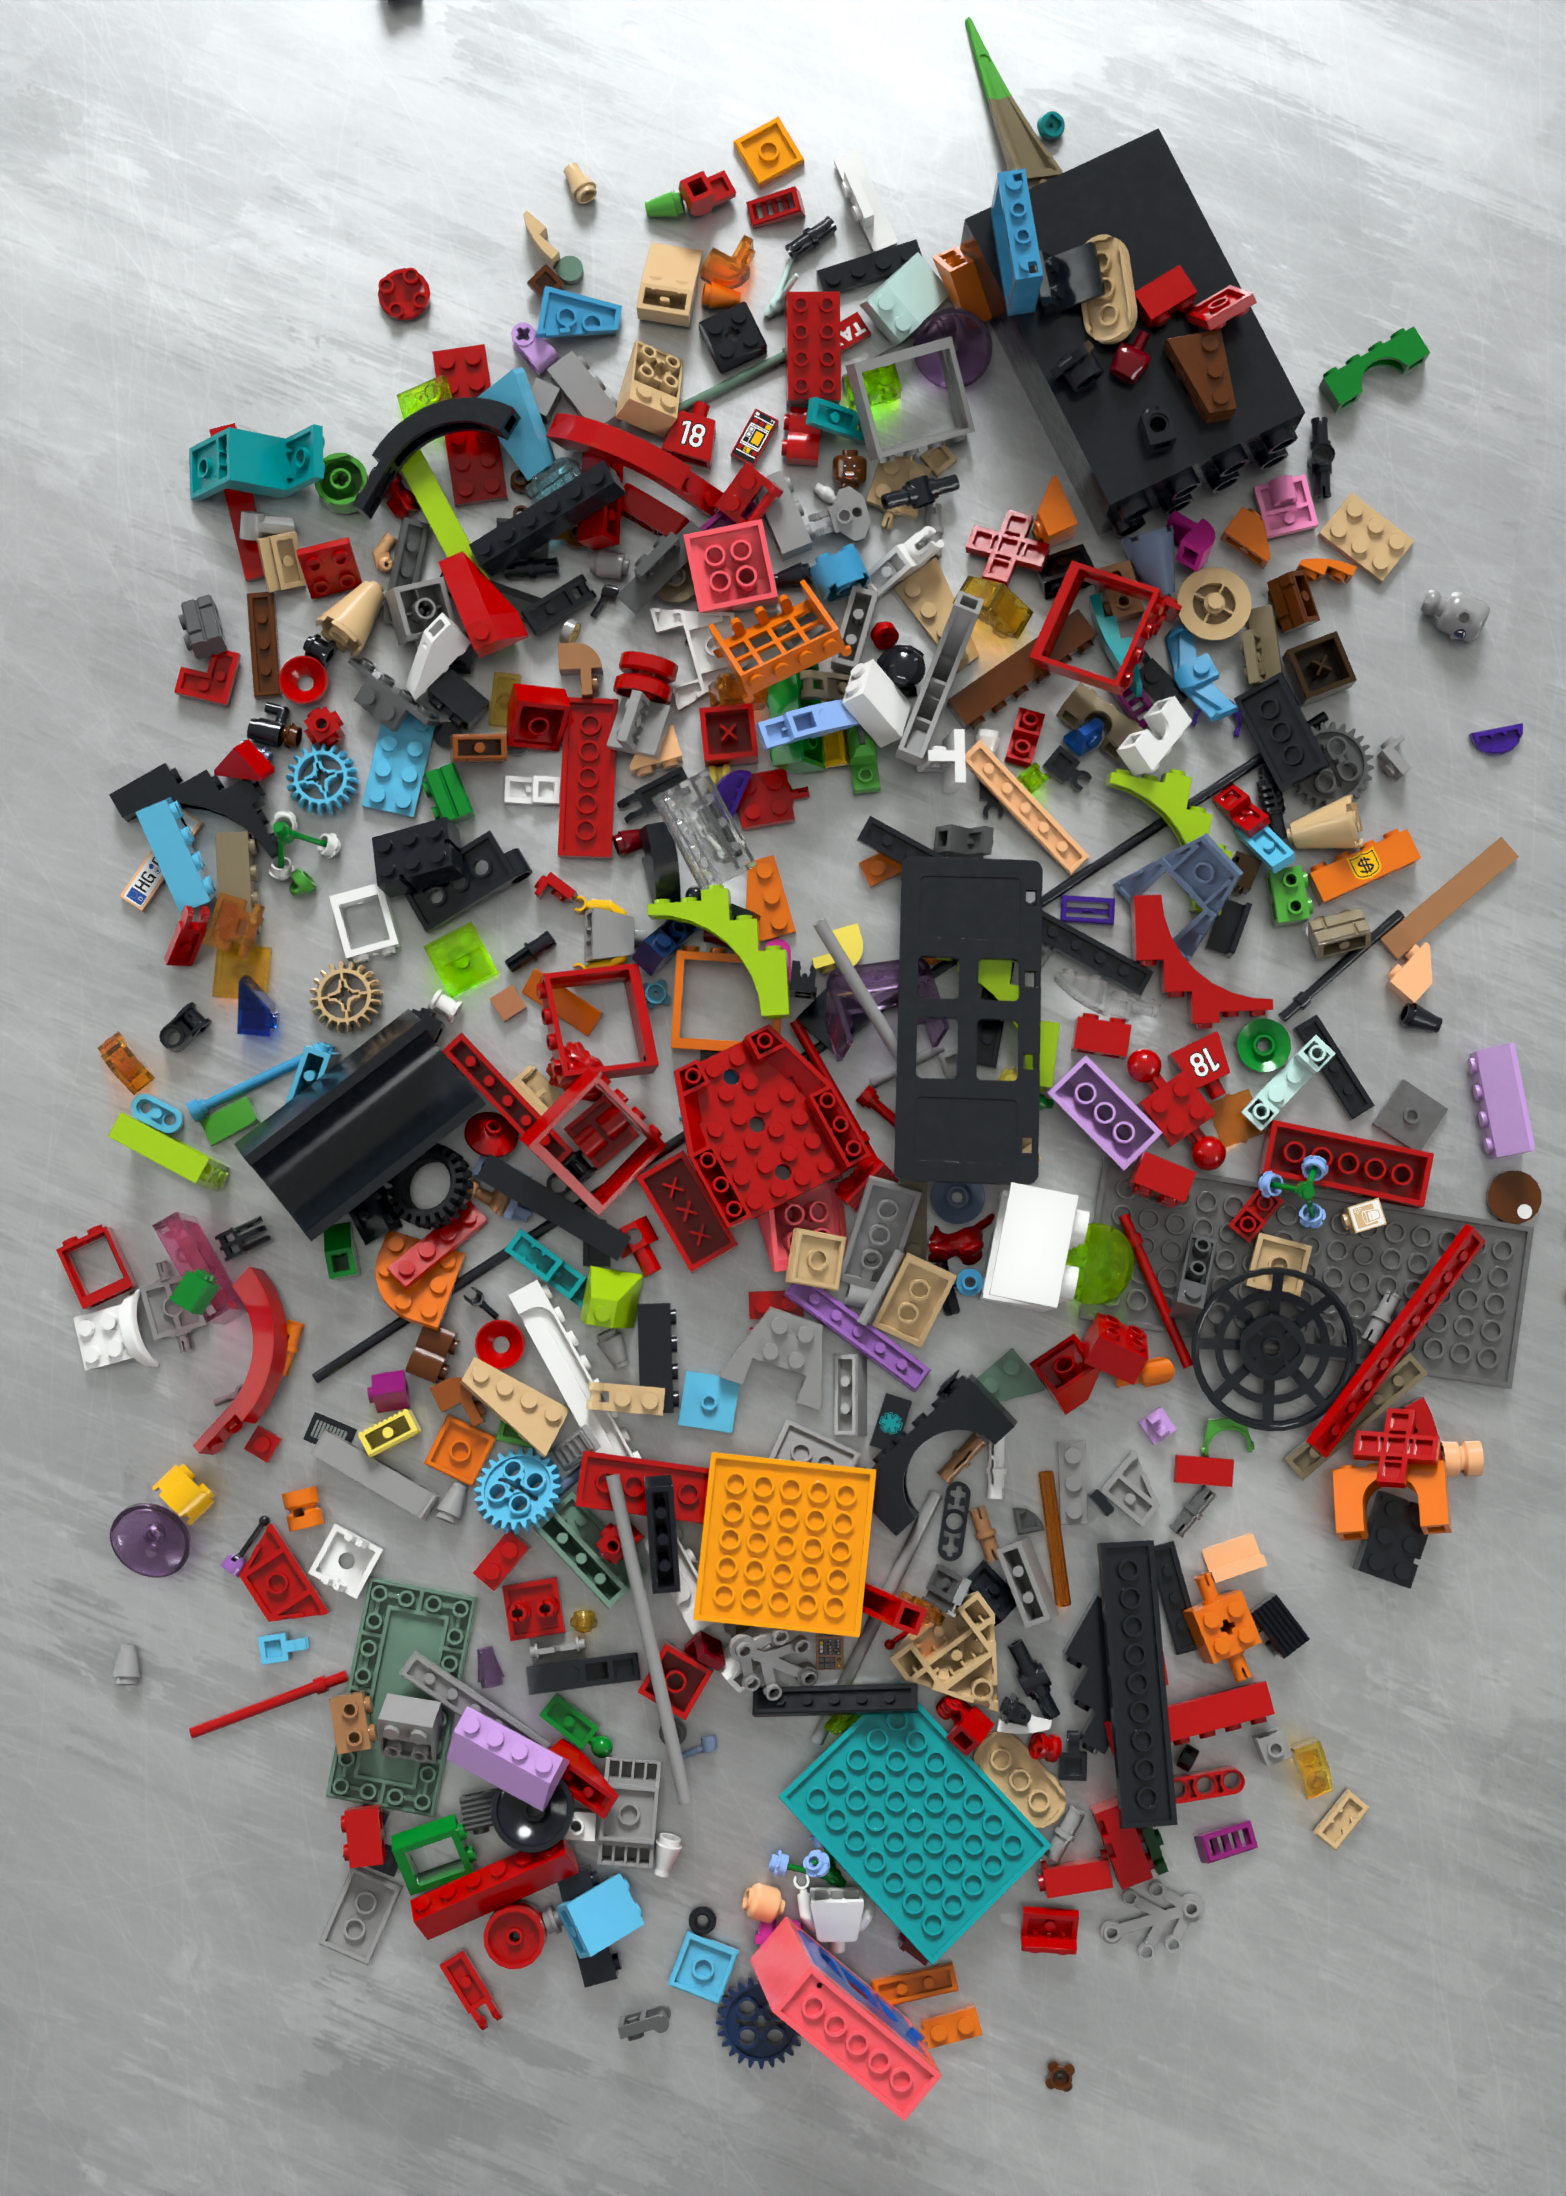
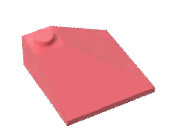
M762 519L683 535L699 614L755 609L758 606L765 607L778 604V594Z
M841 1181L824 1183L757 1217L773 1272L787 1271L794 1228L847 1237L844 1203L835 1194V1189H838Z

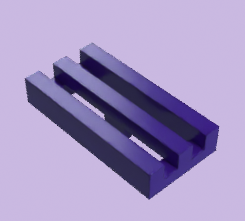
M1061 895L1060 920L1066 924L1114 925L1115 898ZM1067 902L1109 905V909L1067 907ZM1066 913L1109 915L1108 919L1067 917Z

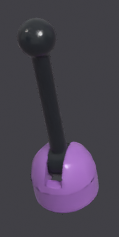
M263 1515L259 1518L258 1526L238 1554L228 1555L220 1565L222 1568L239 1578V1574L245 1566L243 1556L262 1528L270 1523L268 1516Z

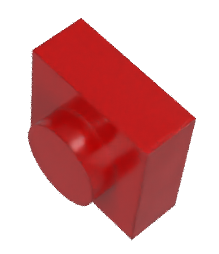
M258 1425L244 1449L269 1463L283 1439Z

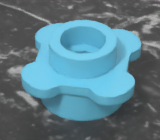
M660 979L651 984H643L648 1009H653L656 1005L660 1004L666 1006L670 1003L671 997L667 995V982ZM654 992L659 993L657 997H655L653 994Z

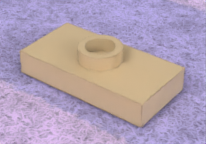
M1346 1789L1313 1830V1833L1336 1851L1370 1807L1349 1789Z

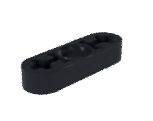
M960 1481L952 1482L945 1491L937 1550L939 1555L946 1561L957 1560L963 1552L971 1492L969 1487ZM957 1486H961V1491L966 1492L965 1498L961 1497L959 1499V1506H964L963 1512L958 1509H947L949 1503L954 1505L955 1497L951 1496L950 1492L951 1490H956ZM952 1513H957L962 1518V1524L957 1529H950L946 1524L948 1515ZM944 1531L951 1534L961 1533L960 1539L954 1537L953 1545L958 1547L957 1552H952L951 1556H947V1552L942 1550L943 1545H948L949 1536L944 1537Z

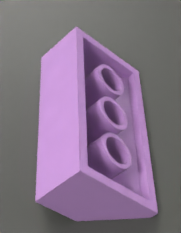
M1515 1042L1471 1053L1470 1059H1468V1069L1471 1075L1474 1074L1476 1085H1473V1094L1475 1100L1479 1101L1481 1111L1478 1112L1480 1126L1485 1129L1486 1138H1484L1483 1144L1486 1154H1490V1159H1497L1536 1150Z
M1086 1055L1047 1092L1123 1171L1163 1133Z
M468 1706L453 1732L447 1760L544 1812L570 1760Z

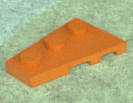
M774 855L748 862L746 909L761 916L759 920L760 943L796 933Z

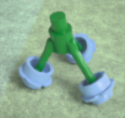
M1312 1155L1304 1158L1301 1169L1307 1180L1306 1182L1298 1183L1297 1186L1284 1184L1280 1175L1272 1171H1266L1258 1181V1187L1264 1197L1278 1196L1282 1190L1294 1192L1306 1201V1204L1299 1211L1300 1223L1306 1228L1311 1227L1313 1229L1323 1224L1322 1221L1326 1219V1212L1317 1203H1312V1197L1315 1194L1313 1182L1322 1179L1329 1170L1324 1158Z
M813 1835L810 1837V1840L814 1842L815 1848L823 1847ZM825 1848V1853H821L820 1850L811 1851L809 1856L804 1858L803 1867L789 1864V1855L783 1854L782 1850H779L777 1855L772 1854L770 1857L768 1871L773 1872L774 1878L776 1875L784 1877L786 1870L807 1874L812 1878L817 1877L826 1880L830 1885L834 1884L836 1887H844L846 1884V1880L841 1876V1871L836 1868L833 1857Z

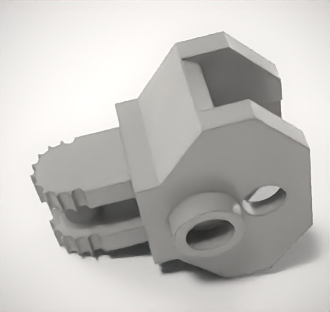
M850 486L839 489L834 504L829 506L827 510L808 516L809 522H816L829 516L832 526L819 528L813 532L815 538L831 533H841L854 543L865 539L871 524L864 496ZM854 509H859L861 511V516L855 517L852 514V511Z

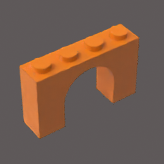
M1438 1459L1437 1466L1409 1464L1406 1487L1413 1490L1418 1496L1420 1527L1423 1534L1452 1533L1448 1474L1444 1460L1439 1461ZM1370 1463L1367 1467L1357 1468L1354 1465H1343L1340 1469L1332 1470L1336 1533L1340 1541L1368 1539L1366 1509L1370 1497L1381 1488L1376 1483L1379 1463Z

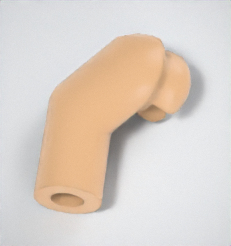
M389 533L383 536L372 552L375 567L380 572H388L392 569L393 562L391 561L389 551L397 540Z

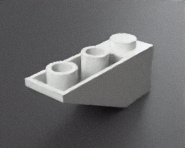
M443 612L423 632L405 685L415 700L421 694L426 693L431 684L440 675L445 673L449 665L458 656L464 654L471 644L465 632Z

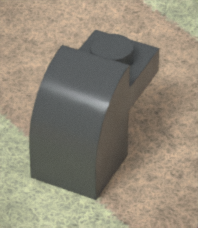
M953 824L938 826L935 829L933 850L947 857L983 858L984 855L991 854L994 842V828L989 826L965 828Z

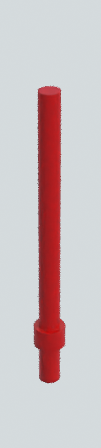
M798 1018L791 1022L790 1026L811 1063L833 1084L869 1152L877 1157L869 1143L870 1138L866 1130L862 1131L801 1021Z
M1129 1213L1119 1217V1220L1127 1236L1125 1241L1128 1248H1132L1182 1367L1184 1369L1192 1366L1191 1357L1174 1318L1169 1317L1170 1308L1142 1246L1144 1242L1140 1232H1136Z
M344 1670L328 1677L320 1676L313 1679V1682L191 1727L189 1728L192 1738H196L314 1693L320 1695L328 1692L330 1687L349 1681L348 1674Z

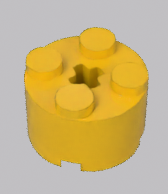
M175 1464L152 1489L156 1492L161 1489L162 1492L159 1496L180 1517L184 1518L187 1515L189 1519L186 1523L191 1526L215 1503L212 1500L215 1494L203 1483L198 1486L192 1480L196 1475L185 1464H182L180 1467Z

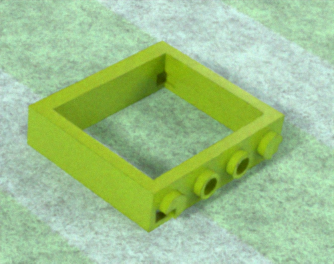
M123 1112L120 1113L108 1134L109 1138L195 1184L217 1191L218 1187L222 1188L227 1182L225 1180L229 1175L227 1173L228 1166Z

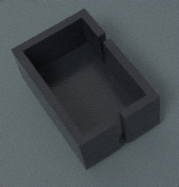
M447 817L372 838L377 886L390 898L413 892L412 886L417 890L465 878L463 857L459 853L462 851L459 829ZM404 876L405 879H406L411 885H409L402 877Z
M1377 1491L1367 1521L1368 1539L1361 1540L1352 1569L1411 1589L1418 1565L1414 1564V1560L1421 1559L1428 1535H1424L1420 1527L1419 1504L1384 1491Z

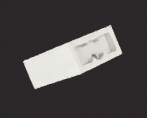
M377 883L329 896L344 953L349 962L354 961L355 964L370 961V956L380 954L381 957L395 954V949L402 948L388 896L377 886ZM379 899L390 939L352 950L342 909Z

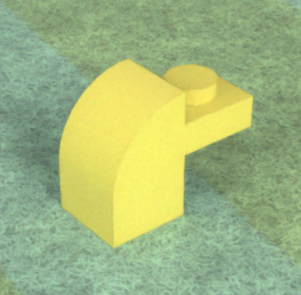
M858 923L832 930L854 968L858 966L863 953V940ZM830 954L812 959V965L815 967L816 972H821V975L837 970V965Z

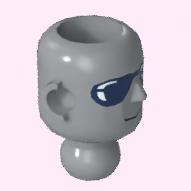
M1430 590L1423 602L1421 611L1426 615L1438 616V629L1450 634L1451 640L1461 639L1473 642L1480 635L1488 618L1490 608L1484 601L1463 592H1454L1446 599L1438 591Z

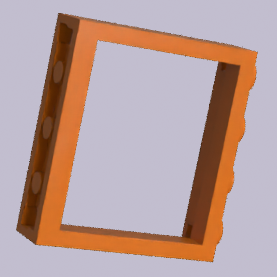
M683 946V951L677 950L671 1048L723 1051L742 1042L680 1038L685 960L744 963L737 954L726 953V948L711 947L710 952H699V947ZM773 1019V1028L779 1034L781 1033V1019Z

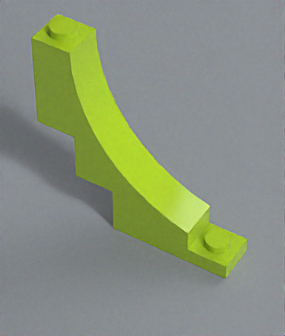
M936 958L938 960L952 961V958ZM957 960V965H956V971H957V972H959V962H958V960ZM980 960L978 983L987 989L998 1001H1016L1018 999L1019 985L1010 984L1013 961ZM1041 1020L1040 1092H1045L1046 1087L1052 1088L1060 1028L1059 1022ZM1012 1021L1018 1033V1025ZM1024 1055L1025 1069L1033 1070V1055Z

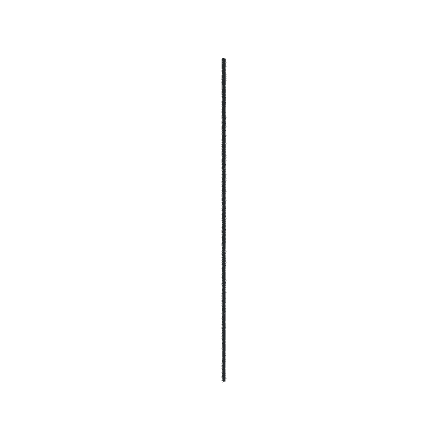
M1322 711L1310 719L1308 723L1310 727L1313 726L1316 729L1320 723H1325L1329 718ZM1261 752L1188 799L1187 809L1189 810L1190 806L1197 807L1264 763L1265 760ZM1162 817L1043 894L1042 908L1168 826ZM952 959V961L943 960L918 976V989L955 966L957 959ZM898 990L877 1003L881 1013L898 1003ZM820 1042L814 1045L819 1054L827 1050ZM805 1051L802 1052L801 1055H802L806 1060L810 1061V1059H809V1057L807 1056L806 1052H805ZM684 1131L665 1142L667 1146L648 1166L685 1143ZM600 1186L592 1190L590 1193L593 1195ZM581 1199L574 1202L583 1209L587 1207ZM546 1220L527 1234L537 1240L557 1227V1225ZM504 1248L458 1278L452 1295L510 1258L511 1255L504 1251ZM401 1317L397 1318L313 1373L314 1380L317 1383L321 1382L411 1322Z

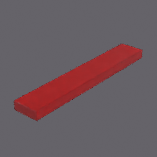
M233 423L209 429L210 435L213 436L228 427L237 429V426ZM226 488L224 493L245 580L251 582L263 579L264 573L257 541L239 538L241 511L257 512L253 493Z

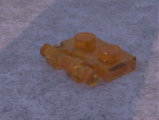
M220 892L203 944L230 953L233 943L241 945L237 955L248 959L250 950L254 949L256 944L254 938L258 927L262 926L264 920L262 915L265 907L255 904L252 913L245 911L246 900ZM241 920L248 922L244 936L237 934Z

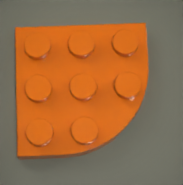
M392 1231L386 1234L376 1260L375 1276L380 1295L388 1308L402 1319L438 1331L464 1263L465 1253L453 1251L405 1291L387 1272V1268L421 1239Z

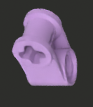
M522 322L513 327L511 333L513 346L536 374L541 375L559 359L556 350L546 340L535 338L536 330L530 324ZM520 335H522L523 337H527V336H528L529 340H527V341H526L525 339L519 340V336H520Z

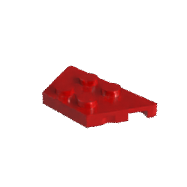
M274 1523L268 1525L266 1532L239 1574L268 1622L328 1614L330 1610Z

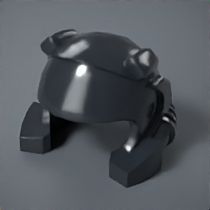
M895 645L888 648L877 659V664L907 699L917 697L915 685L921 682L926 670L925 661L923 660L924 654L910 645Z

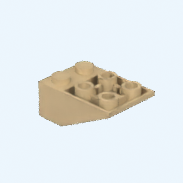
M651 242L637 301L638 319L690 327L703 255L702 250Z
M636 340L618 396L616 418L664 437L678 417L683 360Z

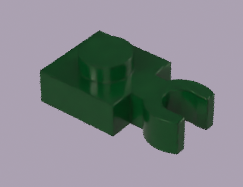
M1152 1827L1140 1828L1156 1873L1161 1875L1169 1872L1160 1846L1164 1843L1158 1828L1154 1830Z

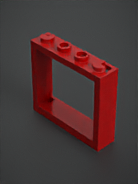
M1071 561L1029 658L1035 667L1123 696L1125 689H1128L1132 684L1134 678L1133 670L1136 664H1140L1143 659L1144 645L1147 639L1150 640L1154 634L1155 620L1164 611L1166 601L1161 589ZM1083 581L1149 602L1115 680L1050 658Z
M637 963L543 974L536 987L539 1000L542 999L544 1009L541 1011L542 1022L548 1027L549 1034L546 1037L547 1048L553 1053L554 1060L551 1062L553 1076H557L559 1085L574 1083L588 1068L568 1070L552 989L624 981L640 1062L593 1067L590 1069L596 1074L601 1071L607 1078L612 1079L653 1074L659 1066L640 969Z
M588 1068L519 1139L599 1216L667 1145L660 1139L662 1136L660 1130L653 1124L648 1126L643 1121L646 1116L636 1106L631 1109L626 1104L629 1099L618 1088L613 1091L608 1086L611 1083L609 1078L601 1071L596 1074ZM595 1085L647 1139L592 1195L540 1141Z

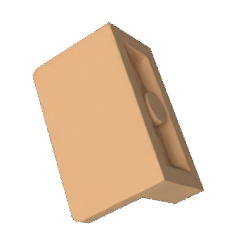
M1252 1533L1201 1551L1207 1570L1211 1572L1214 1583L1267 1566L1263 1554H1260Z

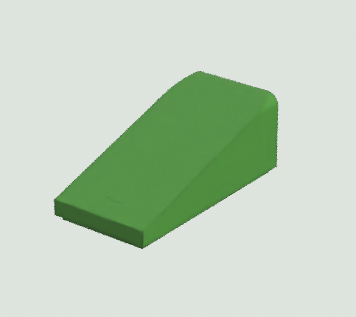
M247 1096L200 1121L212 1146L261 1122L250 1098Z

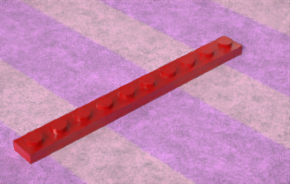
M1465 1224L1356 1374L1345 1386L1342 1393L1312 1431L1306 1442L1320 1456L1327 1459L1483 1247L1486 1241L1474 1227Z

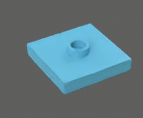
M686 1371L678 1425L732 1433L739 1383L721 1378L718 1375Z
M687 1930L667 1985L719 2005L739 1950Z

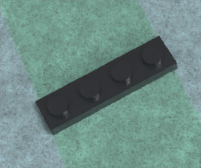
M917 239L817 270L816 275L822 292H840L841 294L888 279L917 252L921 256L922 254Z

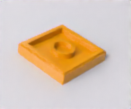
M779 116L733 141V146L759 189L798 168L805 162Z

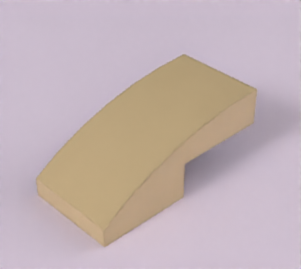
M526 210L523 216L529 237L542 258L555 269L560 260L559 251L546 241L548 238L546 226Z

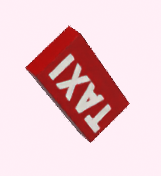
M858 312L840 322L841 354L871 337L870 330Z

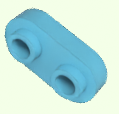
M140 1094L131 1103V1111L134 1117L164 1133L174 1134L184 1124V1117L180 1110L152 1095ZM149 1103L151 1110L148 1113H144L142 1108L145 1104ZM169 1116H174L175 1122L172 1125H167L166 1119Z

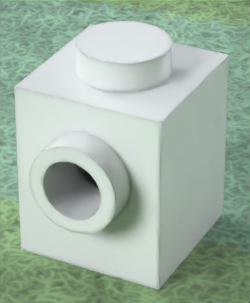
M575 1808L572 1825L565 1836L566 1840L595 1841L597 1837L598 1815L590 1809Z

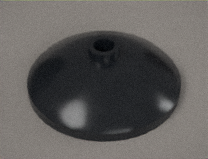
M563 1778L560 1779L544 1812L541 1811L538 1816L533 1815V1806L497 1787L491 1804V1818L497 1834L508 1846L521 1852L537 1853L554 1847L566 1836L573 1822L575 1808L572 1792Z

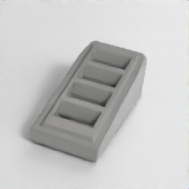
M585 1424L555 1445L551 1451L563 1470L568 1471L581 1462L582 1451L595 1452L601 1447L589 1427Z

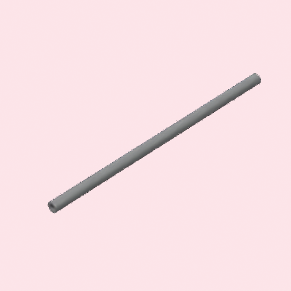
M620 1474L606 1476L678 1803L679 1805L692 1802V1796Z

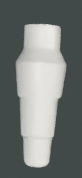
M818 482L813 492L819 495L820 499L832 505L834 504L837 494L829 486H824Z

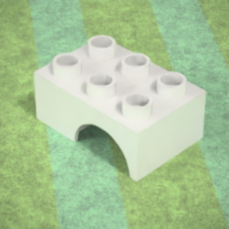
M1013 1182L1010 1184V1190L1003 1189L999 1193L983 1272V1287L979 1292L978 1300L1041 1313L1057 1308L1058 1304H1062V1302L1073 1300L1079 1267L1066 1265L1068 1250H1072L1073 1247L1077 1248L1078 1244H1084L1090 1215L1088 1211L1076 1209L1078 1195Z

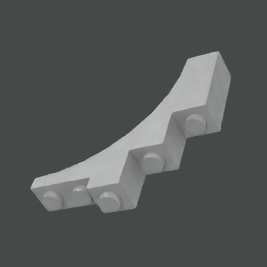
M959 590L895 757L917 766L921 765L984 599Z

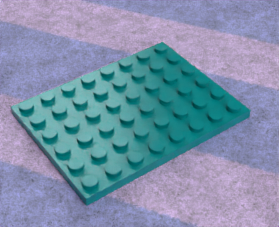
M918 1702V1713L861 1715L778 1798L926 1960L933 1965L1052 1845L968 1755L965 1756L946 1738L948 1733Z

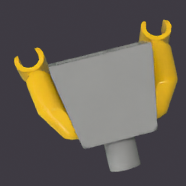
M583 896L575 898L577 902H584L582 908L573 909L577 914H585L584 962L589 963L587 966L582 963H575L572 966L573 968L581 966L583 969L623 965L626 958L634 954V946H640L643 940L648 937L647 931L634 930V917L628 916L626 911L613 901L591 899L588 902Z

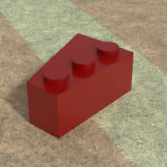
M1115 1796L1089 1806L1121 1889L1124 1890L1152 1879L1151 1870L1155 1869L1149 1852L1144 1853L1141 1843H1144L1145 1840L1140 1828L1120 1829L1118 1797Z

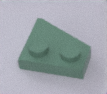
M1013 1348L977 1377L999 1402L1042 1392L1047 1389Z

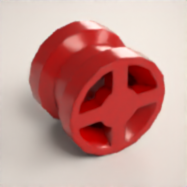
M1036 1732L1031 1736L1029 1754L1032 1759L1041 1760L1044 1758L1047 1762L1052 1763L1059 1759L1062 1751V1741L1058 1735L1050 1734L1046 1736L1043 1732Z

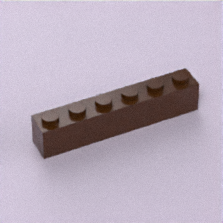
M1079 609L1068 615L1050 655L1051 659L1069 664L1073 660L1071 658L1078 652L1084 654L1094 646L1093 641L1097 634ZM1037 638L948 699L946 706L965 731L970 727L973 730L977 729L986 722L985 717L993 712L995 715L1000 713L1008 706L1006 702L1013 697L1016 699L1023 697L1029 692L1028 687L1035 682L1039 685L1051 676L1049 671L1035 667L1029 658Z

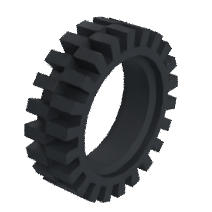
M440 1143L435 1144L387 1182L392 1185V1188H387V1195L393 1197L388 1200L390 1205L395 1207L393 1211L401 1216L400 1218L424 1229L431 1230V1227L440 1229L442 1228L441 1224L446 1226L452 1224L451 1217L457 1220L461 1216L457 1212L459 1208L465 1211L468 1207L463 1203L464 1199L471 1200L472 1194L467 1192L468 1189L474 1188V1183L468 1180L473 1177L472 1171L467 1169L470 1167L468 1162L463 1160V1156ZM440 1162L445 1165L450 1175L449 1192L445 1199L434 1208L419 1209L411 1199V1181L415 1173L424 1165Z

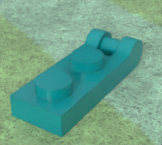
M818 397L809 399L806 425L847 438L858 445H866L857 411Z

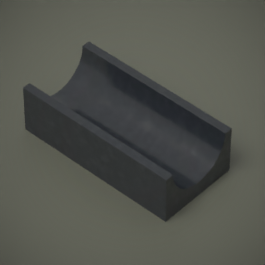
M409 1009L234 1144L246 1162L265 1182L311 1242L486 1105L440 1049L428 1032L424 1022Z

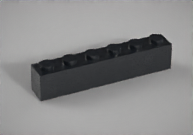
M603 460L472 542L469 546L479 567L493 577L625 495L626 491L616 471Z

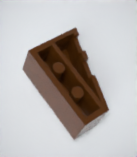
M1221 329L1167 338L1163 352L1166 357H1169L1176 370L1175 373L1188 390V395L1204 423L1232 419L1237 408Z

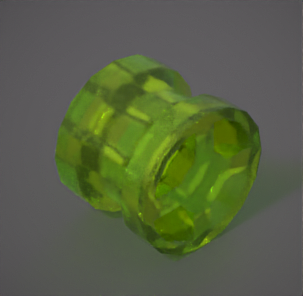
M1035 762L1022 772L1017 780L1024 784L1030 794L1033 795L1050 780V777L1047 774H1043L1040 771L1039 764Z

